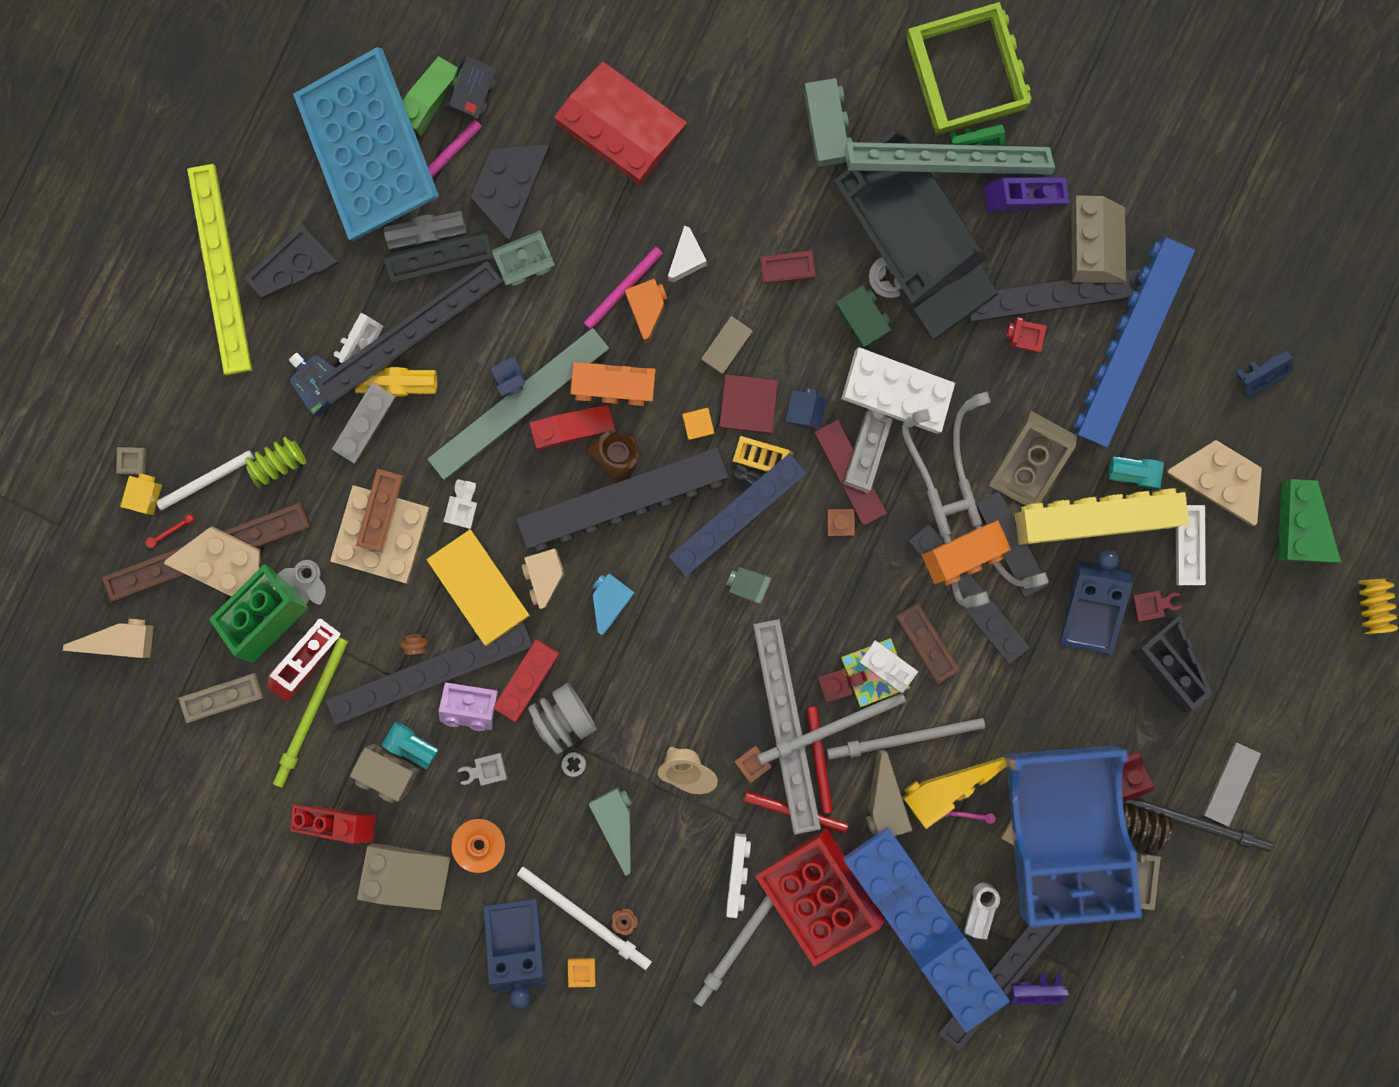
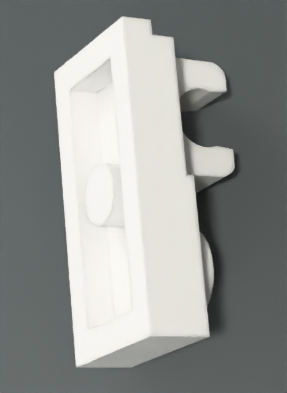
M361 313L348 335V339L342 338L340 341L345 344L341 352L335 351L334 356L340 359L339 362H345L376 340L384 326Z
M874 640L859 661L901 693L905 691L918 673L916 669L876 640Z

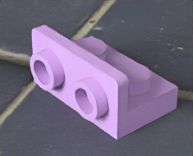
M445 682L439 707L440 722L450 727L462 725L469 726L476 731L492 730L495 711L493 707L497 702L498 691Z

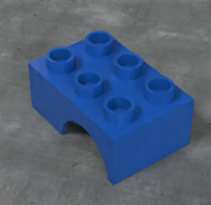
M1110 745L1006 754L1020 916L1030 927L1142 918L1136 851L1132 847L1128 836L1122 800V771L1124 763L1127 761V750Z

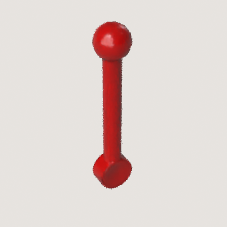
M187 514L183 521L155 538H148L146 546L154 548L160 540L186 524H193L195 521L194 516Z

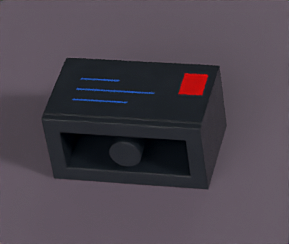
M470 56L461 58L443 108L470 121L477 119L479 116L481 117L487 107V102L484 101L487 92L492 91L496 82V77H494L496 69Z

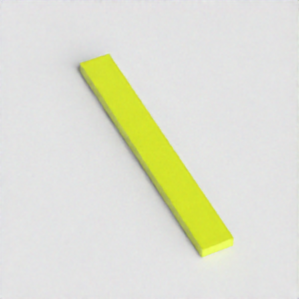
M209 164L188 168L223 371L225 375L252 371L216 166Z

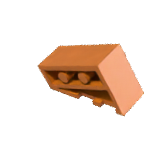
M572 362L570 394L576 395L575 400L591 401V396L602 397V402L618 403V398L628 399L629 405L644 406V401H653L655 369Z

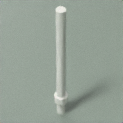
M522 867L518 872L517 876L619 950L618 954L626 960L628 958L644 970L649 967L652 961L635 949L636 946L628 940L626 942L525 867Z

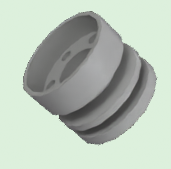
M569 683L552 692L556 702L554 706L545 698L540 700L544 712L535 703L528 707L533 718V724L539 735L557 754L564 751L559 740L560 738L570 747L573 745L570 732L574 731L580 739H583L597 730L587 709Z

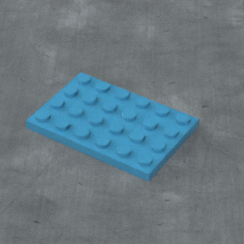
M376 47L293 94L349 240H356L439 197L383 49Z

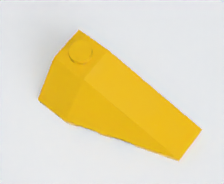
M1001 757L929 779L920 784L916 781L904 790L906 794L902 798L918 821L925 828H928L955 808L953 802L956 799L960 801L973 794V791L976 789L974 787L976 783L982 785L1007 766L1006 758Z

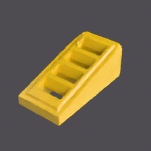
M740 436L733 462L768 472L776 465L779 454H782V460L789 453L793 456V452ZM749 444L752 445L749 458L746 460L744 456ZM759 447L762 448L759 461L756 463L754 460ZM772 451L769 465L766 466L765 462L768 452Z

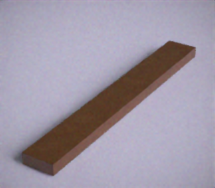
M300 502L223 532L258 548L311 528L303 504ZM183 547L103 576L102 580L110 602H115L186 575L164 564L166 559Z

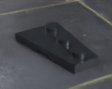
M300 224L244 279L265 299L339 263Z

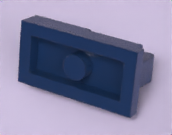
M1287 350L1279 355L1270 357L1261 367L1254 361L1250 362L1249 369L1251 372L1249 374L1244 373L1241 369L1237 370V378L1244 386V395L1249 398L1293 372V357Z

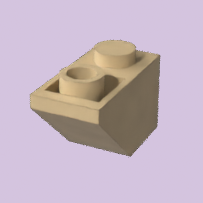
M557 549L524 558L526 564L522 565L526 580L531 579L533 589L529 590L533 604L539 605V609L547 608L565 575Z

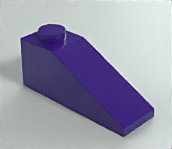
M1066 177L1002 178L984 186L987 212H1012L1069 204Z

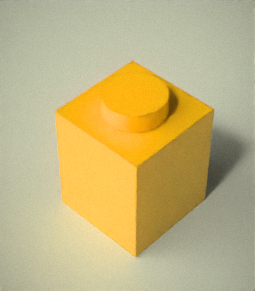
M139 473L138 478L129 476L120 507L154 515L157 505L156 501H158L162 485L154 483L155 477Z

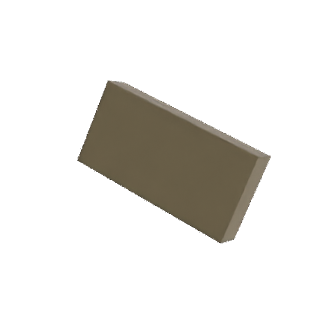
M731 316L701 360L723 375L753 331Z

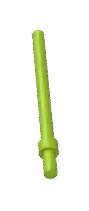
M338 638L288 751L283 753L279 762L281 766L273 782L276 786L283 787L290 770L295 768L298 758H296L348 644V641L343 638Z

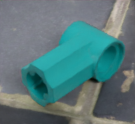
M1112 457L1109 464L1108 480L1134 483L1142 488L1160 489L1164 462L1150 459H1140L1139 461Z
M394 722L381 744L383 748L400 757L404 756L425 769H428L439 750L437 747L416 736L414 731L398 722Z

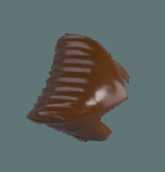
M616 430L605 432L587 450L588 455L594 458L608 472L615 483L629 478L639 458L634 438L626 434H618Z

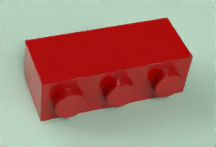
M535 640L493 708L514 722L519 721L561 653L541 640Z

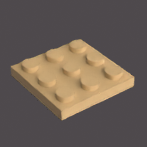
M353 485L330 561L408 584L430 507L398 498L383 553L356 546L371 490Z

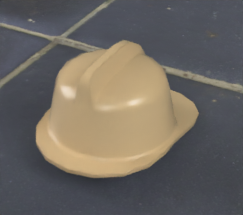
M670 747L667 750L665 763L658 769V776L661 780L691 794L709 793L717 786L718 778L715 773L703 766L697 753L690 749Z

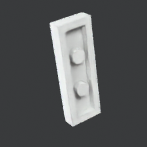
M1187 505L1189 525L1176 527V585H1206L1205 505Z
M735 833L726 917L737 918L738 911H743L745 895H740L741 884H746L748 868H743L744 857L749 858L751 842L746 841V834Z

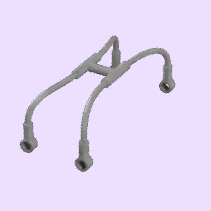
M988 392L975 395L967 400L958 411L954 423V457L960 480L958 484L964 500L942 506L938 491L934 488L929 473L911 439L909 427L930 420L931 417L928 409L912 413L911 416L906 418L902 426L905 442L928 488V498L941 537L944 538L945 543L951 541L949 535L951 532L946 516L967 510L972 527L978 529L982 524L968 482L969 480L966 479L960 453V427L967 410H972L991 402ZM999 561L993 563L998 572L1007 581L1016 586L1031 588L1049 583L1046 572L1019 580L1008 573ZM958 581L952 583L955 599L960 605L969 608L990 602L987 592L963 599Z

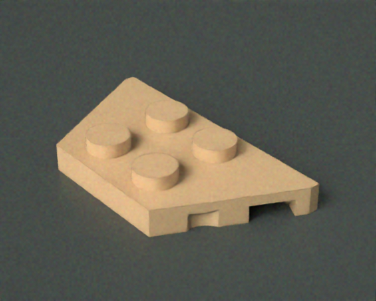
M1215 440L1201 450L1193 453L1166 471V474L1251 526L1257 524L1262 468L1219 441Z
M211 526L166 559L164 564L225 594L233 596L260 569V550Z

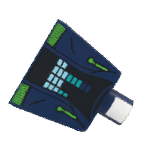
M297 352L288 361L297 371L289 381L310 412L319 418L331 405L317 388L315 382L331 372L335 367L318 355H314L308 361L300 352Z

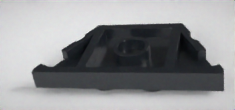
M547 145L491 149L471 195L472 200L509 241L512 240L550 148Z

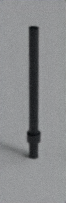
M1139 798L1123 802L1129 807L1133 806L1138 810H1145L1148 813H1154L1160 817H1166L1169 820L1236 841L1237 845L1246 848L1252 846L1270 852L1273 847V842L1253 836L1252 832L1243 829L1237 831Z

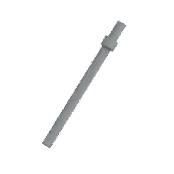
M899 693L789 742L784 740L777 743L775 748L757 755L758 761L763 765L779 757L781 759L786 758L797 749L905 703V697L903 693Z
M983 718L860 743L858 740L847 742L845 746L827 749L829 760L845 756L854 758L861 756V753L984 729L985 722Z
M767 895L714 972H710L705 978V985L693 1000L702 1007L713 990L717 991L723 982L721 979L773 906Z

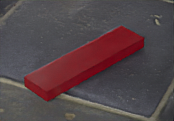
M836 420L821 428L820 431H815L814 434L862 526L887 514L873 486L871 491L865 493L843 484L854 449L839 421Z

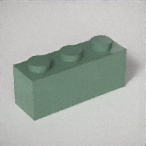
M836 78L805 83L804 96L817 167L847 162L844 149L846 143L852 142L851 137H846L845 128L849 127L847 112H842L841 102H844L842 86L837 85Z

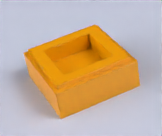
M708 408L682 414L689 440L714 434Z
M595 958L568 959V987H595Z

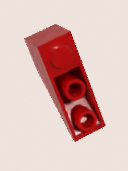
M293 805L290 831L349 843L373 842L376 815L357 811Z

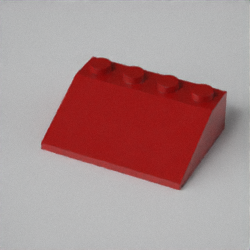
M604 62L569 96L554 117L558 127L640 187L687 125L686 121Z
M828 829L808 839L755 876L813 966L818 965L879 930L886 919L844 861L845 855Z

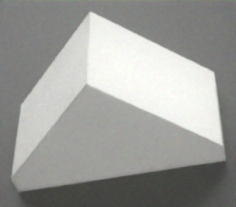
M684 226L668 274V281L675 282L706 266V259L690 228Z

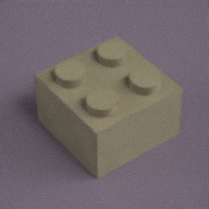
M372 744L364 748L350 777L355 779L354 783L365 790H369L371 787L380 792L378 794L380 798L393 803L394 800L400 801L407 796L421 768L376 744Z

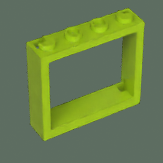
M1000 2L908 29L906 39L936 136L1026 110L1030 100H1032L1030 95L1031 89L1028 84L1025 85L1022 76L1024 75L1023 63L1021 59L1017 60L1015 54L1017 49L1015 37L1013 34L1010 35L1008 31L1009 17L1005 14V10H1002ZM991 20L1015 102L947 121L923 40Z

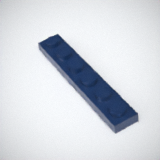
M789 453L669 556L670 559L687 576L803 478L807 472Z

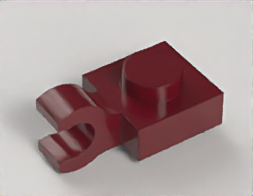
M845 668L818 677L826 702L852 695V686L868 681L865 671L848 676Z

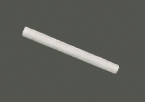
M249 450L161 498L156 501L158 507L163 510L246 464V457L253 461L255 458L252 452Z

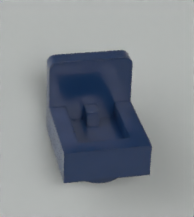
M510 357L491 368L498 382L497 388L501 396L507 393L509 396H512L524 389L522 385L525 384L526 377L515 357Z

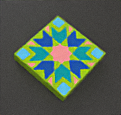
M891 638L879 642L898 656ZM869 647L841 657L848 676L861 671L866 673L868 681L852 686L860 707L900 692L859 662Z

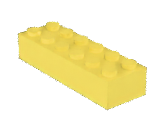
M1176 488L1152 492V496L1149 495V491L1126 495V499H1123V494L1110 495L1100 498V502L1096 501V497L1083 498L1074 501V505H1070L1069 500L1056 501L1047 504V508H1043V503L1029 504L1021 507L1022 511L1014 514L1019 545L1169 529L1189 525L1185 492L1176 493Z

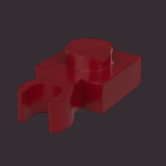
M1160 591L1131 595L1136 622L1165 617L1163 609L1166 608L1169 610H1179L1182 608V605L1172 606L1170 603L1173 596H1180L1179 593H1169L1164 598H1161Z

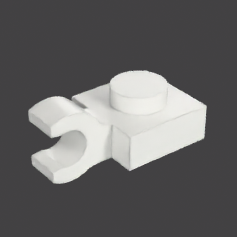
M457 479L455 484L457 497L450 496L444 522L471 529L477 503L471 502L476 483Z

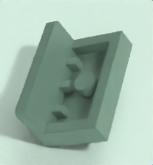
M541 230L492 250L506 285L521 284L526 280V277L535 273L536 275L545 274L551 270L550 267L555 265Z

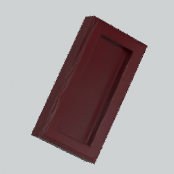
M812 251L760 257L763 284L816 277Z

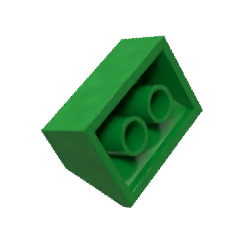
M264 564L209 620L235 657L254 663L308 607L293 587L269 566Z

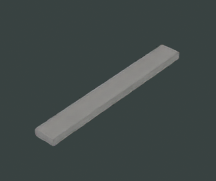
M778 619L753 624L776 744L784 740L789 742L802 736L780 620ZM805 747L793 751L792 755L781 759L779 757L794 835L821 830Z

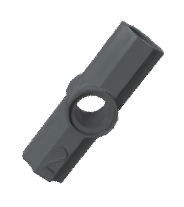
M462 211L439 216L421 215L411 219V222L384 227L385 239L390 251L415 245L422 246L439 242L443 239L467 235Z

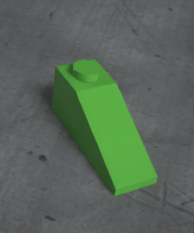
M439 56L403 100L414 133L419 137H422L447 96L457 70L456 66Z

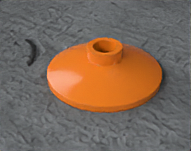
M473 819L465 822L457 829L452 839V853L456 862L465 870L474 873H482L493 869L501 861L505 852V839L501 830L494 823L485 819ZM476 840H482L484 842L483 849H477L475 847Z

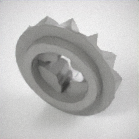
M882 257L870 269V286L876 294L885 298L900 296L899 290L902 287L896 278L894 279V287L889 281L880 282L886 276L885 267L893 274Z

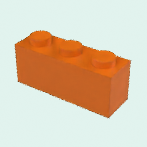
M995 521L922 554V557L934 584L944 581L946 585L960 580L959 574L967 572V575L983 569L981 564L988 561V564L991 565L1004 559L1002 554L1010 551L1011 548L999 521Z

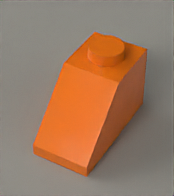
M655 279L625 290L644 343L650 341L665 308L663 300L667 299L662 284L657 285Z

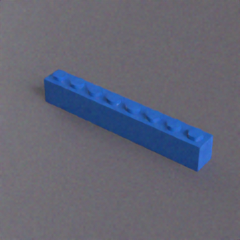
M1167 237L1153 243L1149 251L1150 262L1148 266L1142 268L1138 276L1140 284L1137 291L1133 290L1129 296L1127 305L1130 307L1126 316L1122 315L1117 323L1116 330L1119 332L1115 341L1111 340L1106 348L1105 354L1108 355L1104 365H1099L1095 373L1094 379L1097 381L1094 388L1089 389L1083 401L1086 406L1083 413H1079L1074 420L1073 428H1075L1073 434L1098 446L1108 447L1195 252L1194 249Z

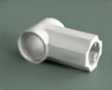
M983 882L975 886L973 901L964 928L965 934L979 939H987L995 909L1000 904L999 893L991 884ZM983 892H992L993 896L989 902L983 903L980 901V896Z

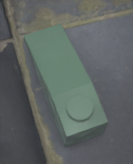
M739 567L737 572L732 570L726 585L731 587L730 593L760 604L771 578Z
M619 787L590 801L589 806L626 876L631 873V817L628 806L632 805V802L625 790L621 792Z

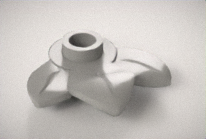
M303 560L295 568H285L279 572L278 575L297 591L305 604L309 600L319 605L323 602L326 588L320 580V568L314 561ZM306 568L312 571L310 578H305L303 575V571Z

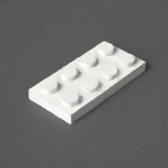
M857 348L841 399L903 422L912 413L928 409L931 419L915 426L939 434L943 429L955 383L865 349Z

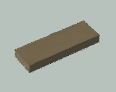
M253 673L178 699L185 721L190 723L263 699L264 696L257 674Z

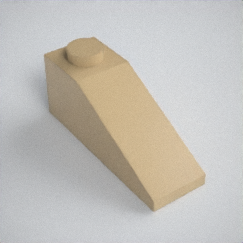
M129 619L128 623H119L63 645V651L149 658L151 656L154 626L145 625V620Z

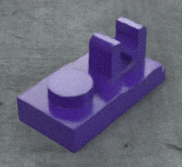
M1044 974L1039 978V985H1032L1030 982H1020L1013 986L1009 994L1010 1005L1061 1004L1065 1002L1068 990H1065V987L1062 985L1060 974L1055 975V984L1053 986L1046 982Z

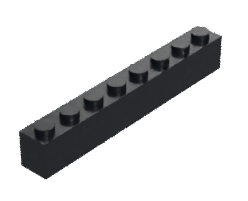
M716 447L519 517L516 520L526 548L539 552L549 548L548 543L559 540L561 544L575 539L573 535L575 533L584 531L586 535L600 530L598 526L600 524L609 522V525L612 526L625 521L623 516L634 513V516L637 517L650 512L648 507L657 504L660 508L675 503L673 498L683 495L684 499L699 495V489L708 486L709 490L725 485L723 481L727 480L728 476Z

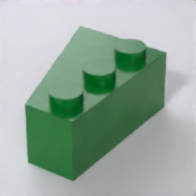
M1296 479L1281 481L1278 560L1341 562L1318 481Z

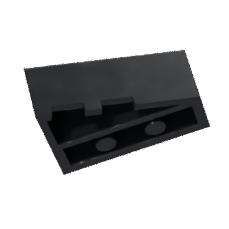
M1180 615L1167 618L1135 646L1131 653L1179 711L1183 713L1194 711L1213 693L1201 664L1197 662L1191 648L1193 646L1192 642L1186 636L1182 626L1183 620Z

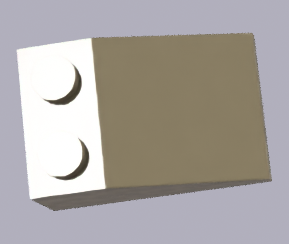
M1030 411L996 470L989 486L1025 506L1041 503L1076 447L1077 435Z
M880 749L876 753L868 806L870 816L866 817V821L873 835L888 827L892 834L897 836L912 831L888 754L883 749Z
M371 843L367 846L357 900L384 905L441 910L451 857Z

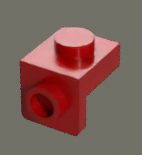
M1017 317L1013 323H1009L1006 338L1010 339L1008 346L1040 353L1046 326L1023 321V318Z

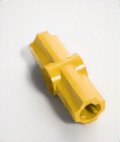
M398 367L384 368V370H381L355 389L357 394H365L369 386L374 382L396 397L408 396V394H436L437 374L435 370H408L407 368Z

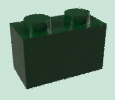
M863 285L838 300L834 307L860 348L865 349L888 335L891 331L889 326L892 323L884 311L880 313L875 304L878 301L870 289L866 291Z

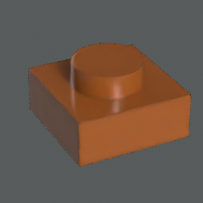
M828 509L827 535L855 536L854 509Z
M756 745L734 761L750 783L772 767L769 762L763 765L759 763L757 755L761 754Z

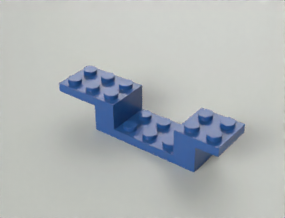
M888 827L843 858L966 1033L1010 1002Z

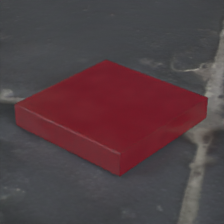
M725 374L719 428L772 434L778 380Z

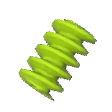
M284 437L283 447L274 442L275 451L272 452L268 447H265L264 457L255 452L256 461L253 462L249 457L245 458L248 473L258 488H260V481L265 485L270 483L269 476L274 480L278 479L279 471L284 475L287 474L288 466L293 470L297 469V461L303 465L306 464L304 454L296 441L291 442L287 437Z

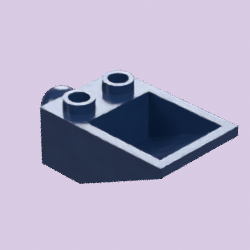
M1104 550L1098 555V564L1082 561L1076 562L1069 589L1060 645L1113 654L1133 582L1129 570L1116 568L1119 564L1117 553L1113 550Z
M532 899L483 906L489 985L494 993L511 991L509 995L510 1005L515 1009H524L530 1003V994L526 989L547 986L537 900Z

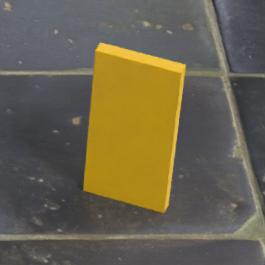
M468 530L426 559L486 647L530 617L471 530Z

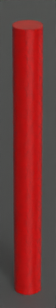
M817 706L807 707L809 729L812 732L820 728ZM822 739L812 743L822 813H831L833 808Z
M748 791L746 792L744 802L790 816L788 804ZM818 814L820 826L846 833L848 823Z

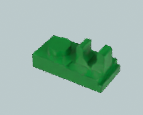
M1002 125L976 130V132L966 128L965 134L959 136L953 131L951 132V144L1005 146V131Z

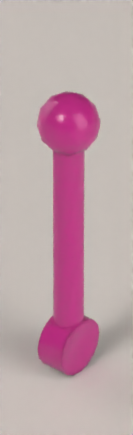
M951 810L943 816L985 820L989 824L994 823L996 820L993 813L982 815Z

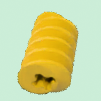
M1386 579L1358 581V584L1367 586V588L1359 591L1360 595L1368 597V599L1360 602V605L1369 608L1361 612L1362 616L1369 617L1370 619L1362 623V626L1370 628V631L1363 634L1387 633L1398 630V626L1389 623L1397 619V615L1388 612L1396 608V604L1388 603V600L1395 598V594L1387 592L1388 589L1394 587V583L1387 582Z

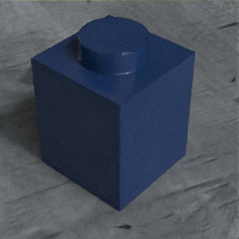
M803 388V392L793 390L786 422L797 427L820 431L827 400L819 396V391Z

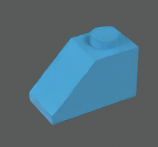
M608 574L606 577L601 575L593 585V588L596 590L593 594L597 629L601 635L606 633L635 594V592L611 574Z

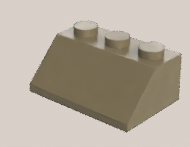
M1076 196L1071 208L1072 282L1126 283L1125 207L1104 196Z

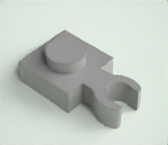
M502 753L475 759L476 767L464 766L458 770V772L468 771L470 774L468 780L461 781L462 785L469 784L476 778H479L480 785L507 779Z

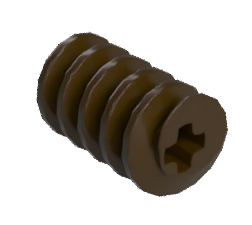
M1123 803L1125 823L1130 841L1133 840L1135 835H1138V844H1142L1147 838L1148 847L1152 848L1158 842V850L1163 851L1171 836L1172 821L1169 822L1166 817L1159 819L1158 815L1154 813L1148 815V812L1145 810H1141L1138 813L1136 807L1132 806L1128 809L1127 804Z

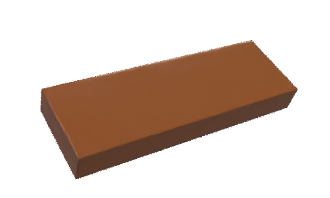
M377 469L356 546L383 553L404 476Z

